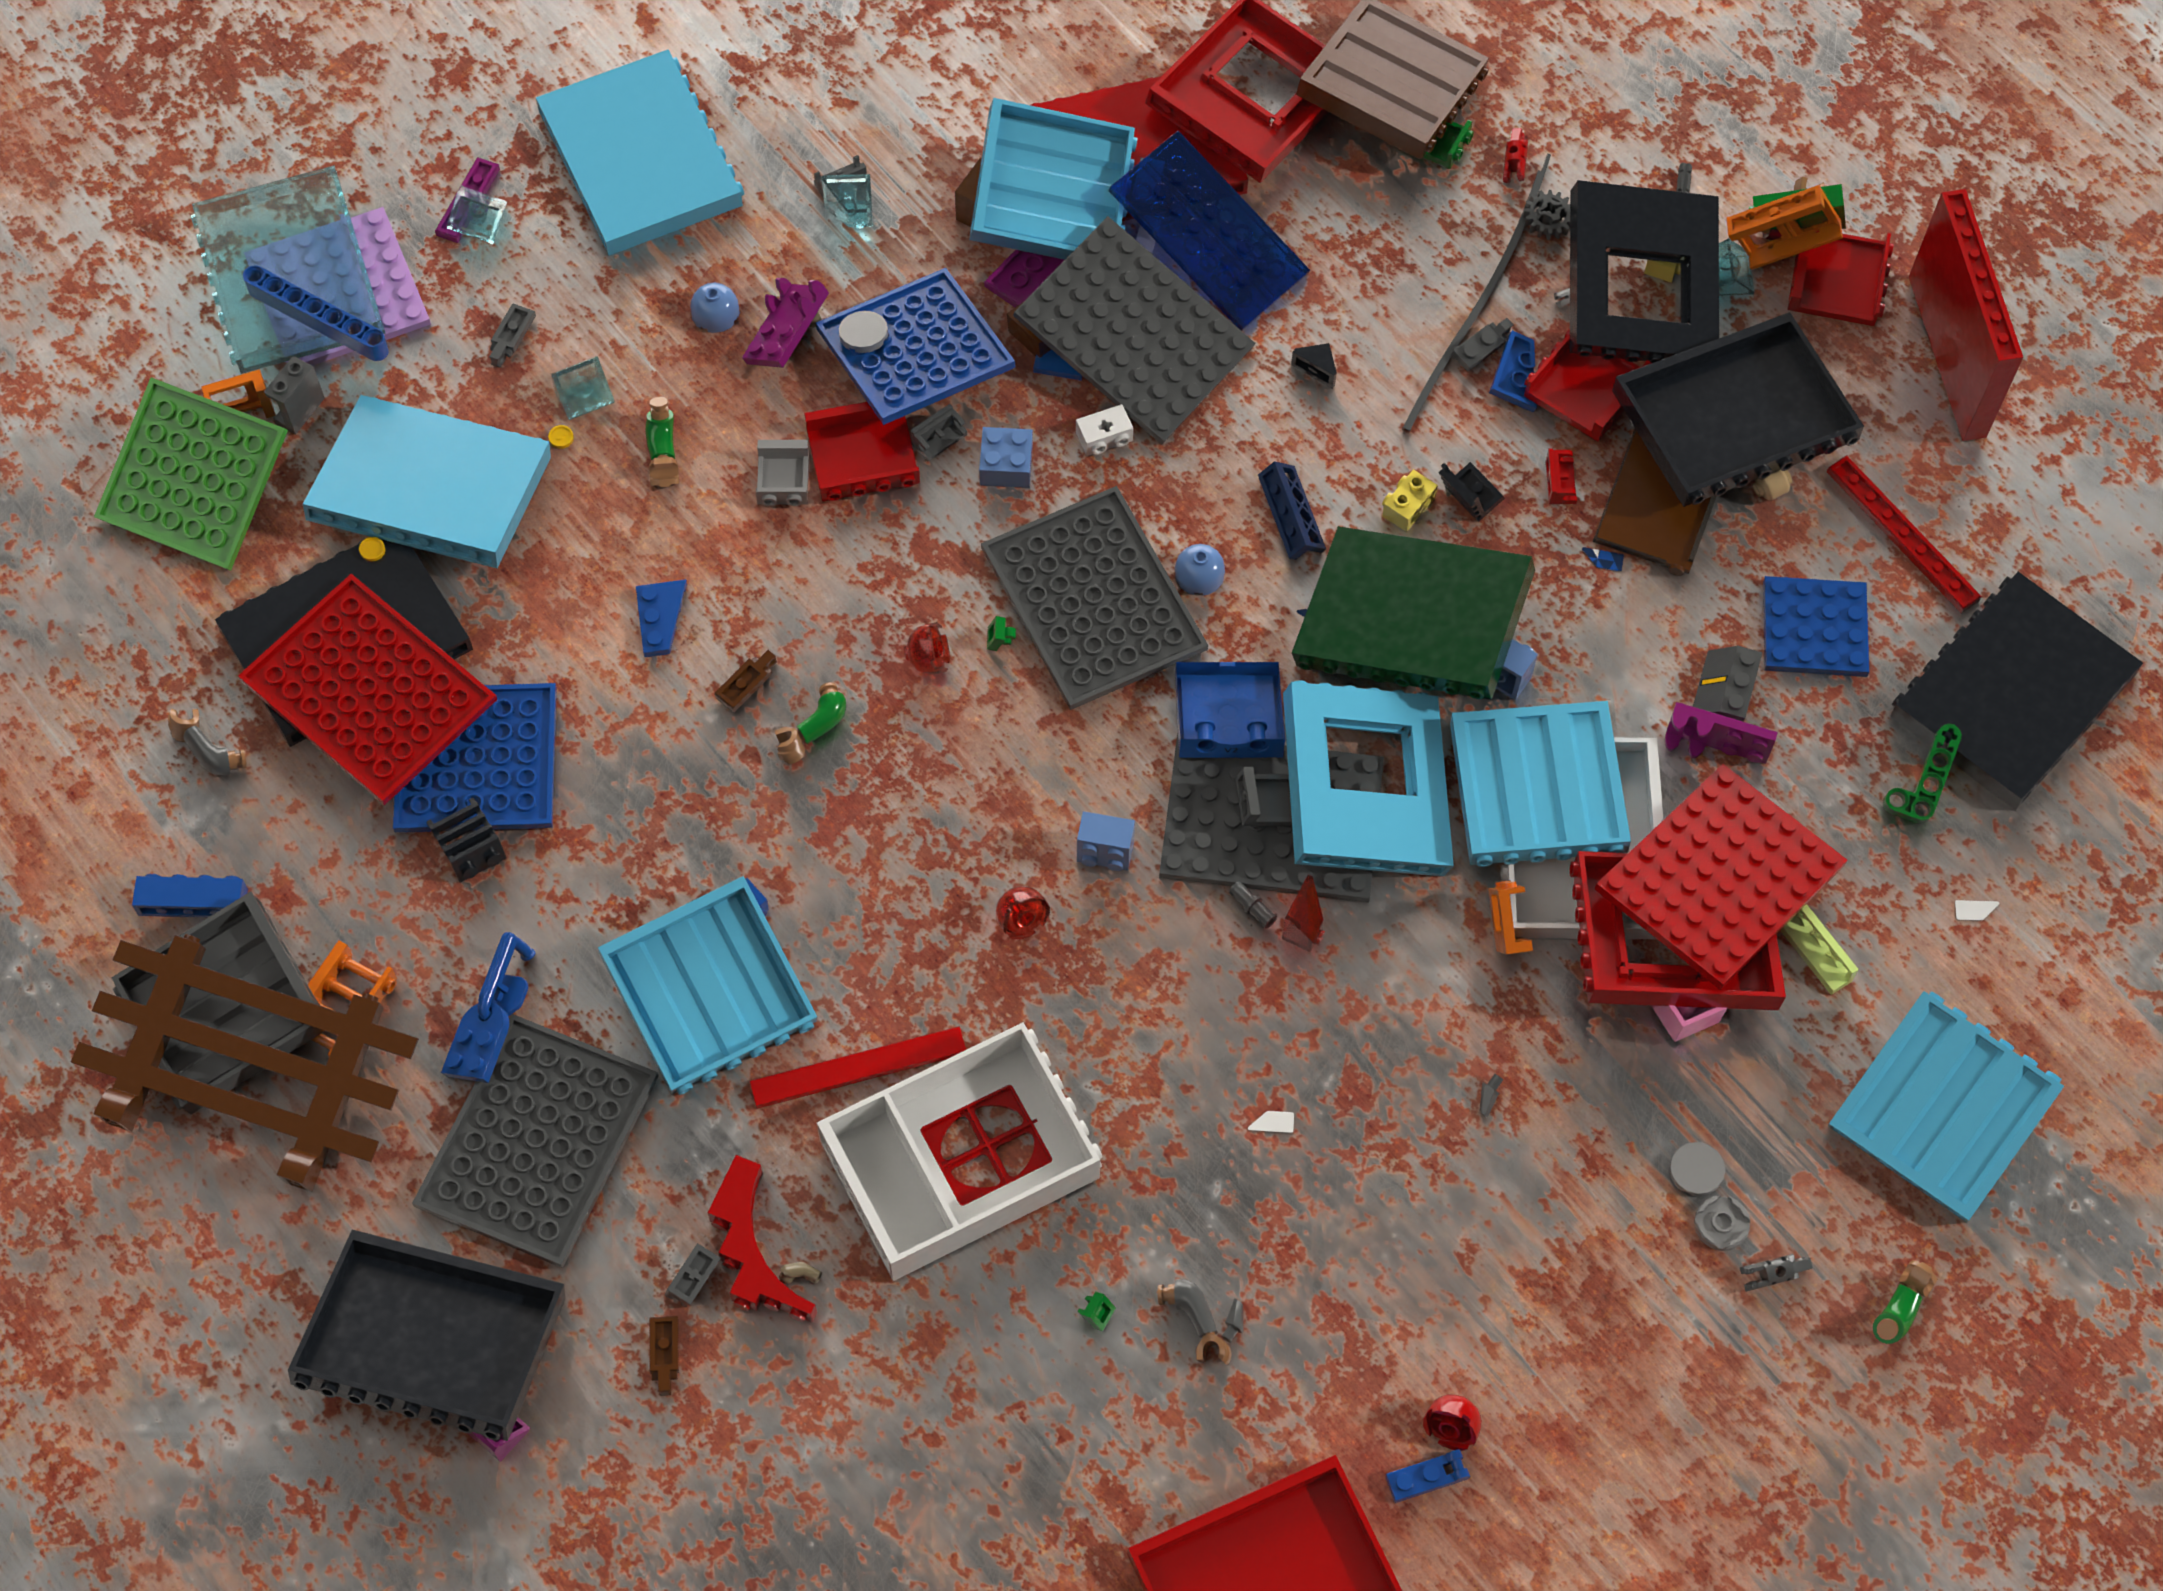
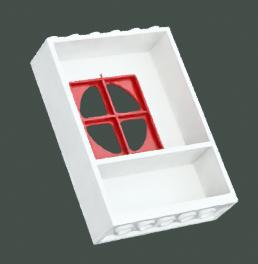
M1024 1022L817 1122L820 1142L893 1281L1100 1178V1168L1102 1167L1100 1161L1102 1158L1101 1151L1096 1143L1091 1144L1087 1137L1089 1131L1083 1120L1078 1121L1074 1114L1077 1110L1070 1097L1065 1098L1062 1092L1064 1087L1061 1079L1057 1074L1053 1075L1050 1071L1051 1063L1047 1054L1044 1051L1040 1053L1036 1046L1038 1039L1032 1029L1028 1030ZM982 1107H1003L1018 1113L1023 1118V1123L999 1136L990 1138L987 1136L975 1112ZM964 1117L968 1120L979 1144L950 1160H945L941 1154L943 1138L950 1126L958 1118ZM1024 1134H1031L1034 1139L1032 1156L1026 1167L1018 1175L1010 1176L996 1153V1149ZM985 1155L999 1177L1000 1183L992 1187H973L956 1180L952 1175V1171L979 1156Z

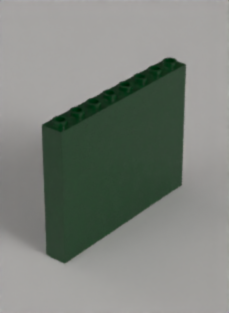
M1338 526L1292 650L1296 666L1304 670L1315 669L1328 674H1344L1351 678H1368L1379 683L1385 681L1396 683L1402 687L1414 686L1426 691L1438 690L1450 695L1461 694L1478 700L1483 698L1492 700L1535 573L1532 556Z

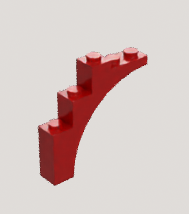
M735 1155L708 1211L712 1226L722 1231L729 1229L718 1252L720 1260L723 1262L722 1264L733 1271H737L738 1268L741 1269L730 1290L731 1300L734 1302V1306L744 1311H749V1309L758 1311L761 1302H764L763 1305L768 1309L776 1312L779 1309L786 1311L791 1318L799 1322H804L805 1320L813 1322L817 1314L816 1305L794 1293L777 1278L766 1264L756 1243L753 1227V1209L756 1191L763 1175L761 1164Z

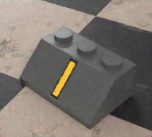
M1738 645L1708 650L1693 707L1744 722L1763 652Z

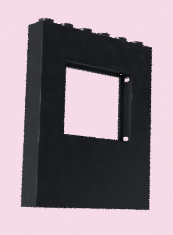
M1577 180L1570 190L1569 353L1577 354L1580 357L1601 356V358L1606 360L1620 358L1625 359L1627 362L1648 360L1654 363L1719 339V196ZM1608 255L1680 263L1681 323L1608 315Z

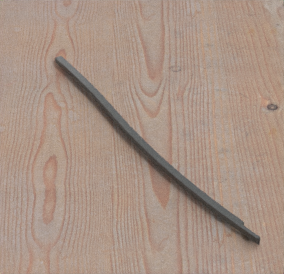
M1549 153L1545 157L1542 170H1538L1527 201L1530 200L1532 194L1538 195L1551 157ZM1523 212L1488 285L1440 359L1403 426L1409 432L1433 386L1452 357V351L1459 346L1499 281L1524 230L1526 218L1522 217Z

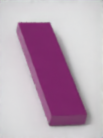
M479 157L476 158L435 230L436 236L456 243L459 242L500 170L499 164Z

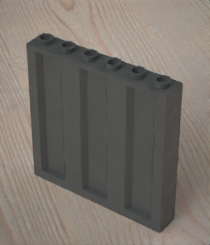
M251 891L179 935L184 937L185 934L200 939L199 943H201L206 951L199 966L319 1005L262 902ZM173 940L155 951L167 955ZM127 967L111 977L116 986L113 988V991L118 997L146 1006L158 976ZM193 987L190 988L179 1015L181 1018L287 1053H291L324 1032L323 1030ZM170 1038L159 1064L160 1069L226 1091L232 1090L264 1070L263 1068ZM171 1096L176 1107L179 1110L183 1108L189 1114H193L203 1108L202 1106Z

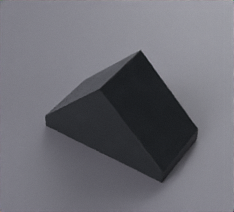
M1326 343L1294 349L1291 365L1333 389L1337 371L1330 344Z

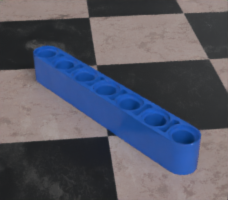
M254 265L244 270L243 279L249 295L370 360L381 361L389 354L385 336L380 329L260 266Z

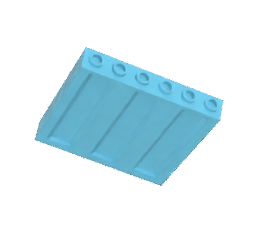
M993 98L989 108L969 240L1065 260L1107 216L1125 230V225H1122V217H1126L1128 210L1125 196L1129 195L1131 189V181H1128V174H1132L1134 159H1131V153L1135 152L1137 146V137H1134L1135 128Z
M1608 701L1452 713L1450 729L1470 865H1478L1480 867L1490 866L1492 863L1512 865L1519 861L1538 863L1545 859L1563 861L1576 857L1578 851L1628 853L1631 838Z
M744 876L598 947V953L671 1095L676 1092L679 1095L685 1094L693 1089L692 1084L700 1080L706 1083L716 1078L718 1071L727 1068L728 1071L742 1064V1059L750 1055L752 1058H756L766 1052V1047L774 1043L776 1046L782 1045L791 1039L789 1035L797 1031L803 1034L815 1027L813 1023L817 1022V1015Z
M1923 991L1832 1118L1828 1127L1967 1223L2064 1088V1085L2060 1083L2062 1079L2048 1070L2044 1073L2037 1068L2038 1063L2025 1054L2021 1057L2013 1052L2014 1047L2003 1039L1997 1041L1991 1037V1031L1982 1024L1977 1023L1973 1025L1966 1020L1968 1016L1958 1008L1954 1007L1951 1010L1943 1004L1945 1000L1932 991L1929 994Z

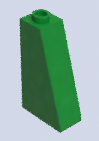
M1842 184L1821 187L1841 219L1842 229H1846ZM1806 189L1753 196L1754 206H1749V209ZM1821 210L1795 220L1801 228L1805 229L1826 222L1828 219Z

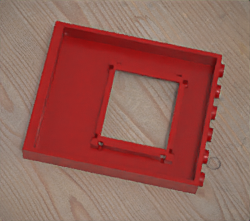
M1238 0L1149 88L1145 104L1261 183L1326 116L1328 111L1295 94L1273 115L1216 74L1247 43H1250L1301 78L1326 45L1262 1Z
M1578 851L1575 860L1570 863V877H1574L1572 897L1573 900L1577 901L1575 922L1579 923L1580 927L1577 941L1578 945L1582 946L1580 966L1581 969L1585 970L1583 991L1587 993L1588 1003L1649 1006L1672 1005L1675 1007L1701 1008L1720 1007L1727 1009L1777 1011L1780 1009L1786 994L1777 934L1721 990L1704 976L1696 977L1699 972L1691 966L1628 963L1622 911L1594 889L1597 882L1628 853Z

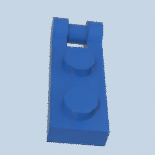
M1454 1450L1445 1455L1387 1473L1385 1478L1394 1502L1398 1503L1469 1479V1471L1467 1468H1464L1461 1461L1463 1459L1461 1450ZM1451 1464L1454 1472L1446 1475L1444 1466Z

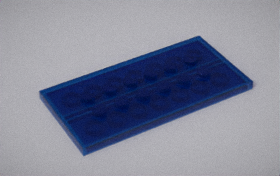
M1176 131L1110 186L1108 190L1241 331L1310 272V269L1179 131Z

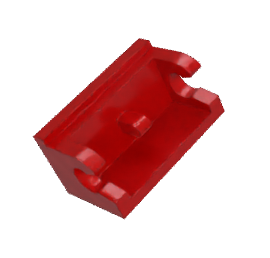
M1548 448L1545 465L1549 504L1577 503L1574 459L1571 450H1553V448Z

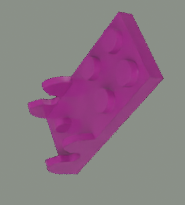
M778 277L775 279L780 297L777 299L774 295H765V304L769 315L742 357L746 364L780 368L785 366L829 294L821 282L810 280L808 285L791 284L786 278Z
M1676 702L1665 734V746L1668 751L1672 752L1678 747L1681 740H1687L1689 742L1688 751L1691 758L1700 756L1705 746L1721 750L1727 755H1738L1754 763L1761 762L1766 764L1778 732Z

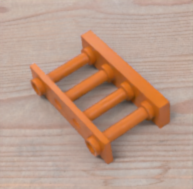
M338 940L308 983V986L320 1006L334 1010L322 1004L321 999L326 992L333 991L350 1001L354 994L362 997V994L337 982V976L342 970L348 969L374 983L375 986L369 994L379 998L378 1002L380 1003L386 994H390L394 990L397 977L389 966L380 975L352 960V953L348 945ZM321 1033L313 1038L312 1041L329 1049L328 1056L330 1057L335 1040Z

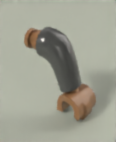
M192 709V719L190 720L180 719L176 710H170L168 726L172 737L177 741L186 742L204 769L213 775L223 776L230 775V770L237 769V766L246 768L244 749L239 750V753H235V750L227 751L226 747L214 745L199 728L198 709Z
M1176 1279L1175 1284H1168L1167 1288L1164 1287V1284L1158 1285L1159 1305H1164L1165 1302H1168L1169 1305H1176L1177 1310L1182 1309L1186 1312L1199 1338H1202L1197 1346V1360L1199 1362H1206V1353L1209 1347L1218 1345L1220 1349L1218 1357L1228 1365L1232 1356L1231 1348L1224 1340L1216 1336L1218 1331L1212 1313L1202 1291L1197 1285L1186 1279Z

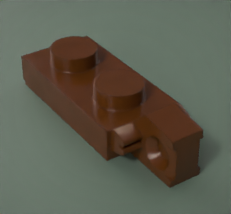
M767 650L759 659L754 657L751 660L749 658L715 692V698L734 713L772 674L771 668L777 663L776 655Z
M678 1316L650 1317V1374H652V1381H658L660 1396L671 1395V1380H677L679 1373Z

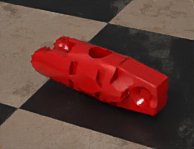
M1513 128L1510 141L1506 144L1503 171L1504 183L1511 182L1512 172H1517L1519 181H1524L1528 140L1525 139L1522 128Z

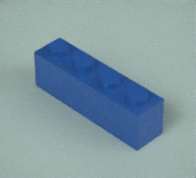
M147 874L145 876H136L132 906L138 916L208 918L246 895L248 888L244 880L237 876L214 878L209 875H200L198 878L180 874L173 875L172 877Z

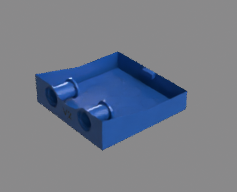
M1176 662L1175 686L1179 758L1283 757L1285 730L1279 662Z

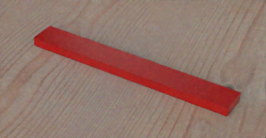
M1847 455L1828 467L1827 473L1961 614L1980 601L1982 596Z
M959 1026L750 1081L756 1108L759 1109L946 1060L965 1051L966 1047Z

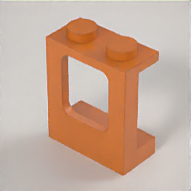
M260 369L201 386L203 397L212 400L211 395L244 386L248 394L245 398L224 403L223 405L241 412L262 407L266 418L276 416L271 398L265 395L264 391L267 387Z
M1511 880L1495 882L1496 887L1488 888L1496 951L1504 954L1533 951L1532 940L1523 937L1515 938L1510 894L1525 892V887L1516 884V881L1511 882Z

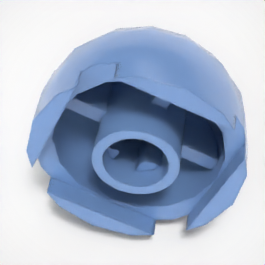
M716 282L707 283L701 286L692 296L690 303L691 316L696 326L700 329L701 327L705 328L711 333L723 332L731 328L737 316L739 317L738 299L732 289L724 284Z
M1193 544L1185 548L1178 555L1175 564V579L1180 588L1192 595L1194 593L1209 595L1215 592L1223 583L1225 575L1224 561L1220 553L1213 547L1205 544Z

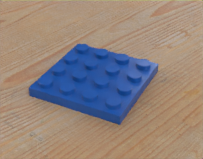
M1764 577L1765 671L1868 676L1867 582Z

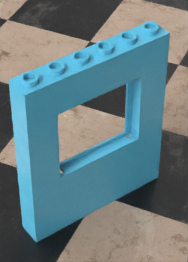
M1302 680L1291 682L1283 692L1295 864L1444 877L1454 866L1438 696L1428 695L1423 692L1416 694L1405 693L1402 690L1362 689L1352 685L1341 687L1331 686L1329 683L1311 684ZM1326 727L1401 734L1406 795L1332 789L1330 785Z

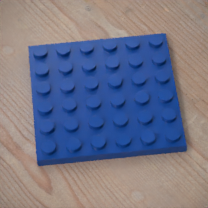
M943 268L816 322L817 331L883 425L1016 368L1013 357L947 268ZM854 312H875L881 315L887 322L888 338L883 341L884 344L879 349L872 352L858 353L855 352V349L850 348L849 350L840 342L839 326L841 321Z
M556 683L485 685L496 695L497 701L394 796V832H431L426 823L427 821L431 820L434 824L471 805L469 802L471 798H474L493 830L553 828ZM475 814V815H473V816H471V817H469V818H467V819H465V820H463V821H461V822H459V823H457V824L451 826L450 828H448V829H446V830H444V831H448V830H450V829H452V828H454V827H456V826H458V825H460V824L466 822L467 820H469V819H471V818L477 816V814ZM481 825L473 830H478L482 828L484 825Z

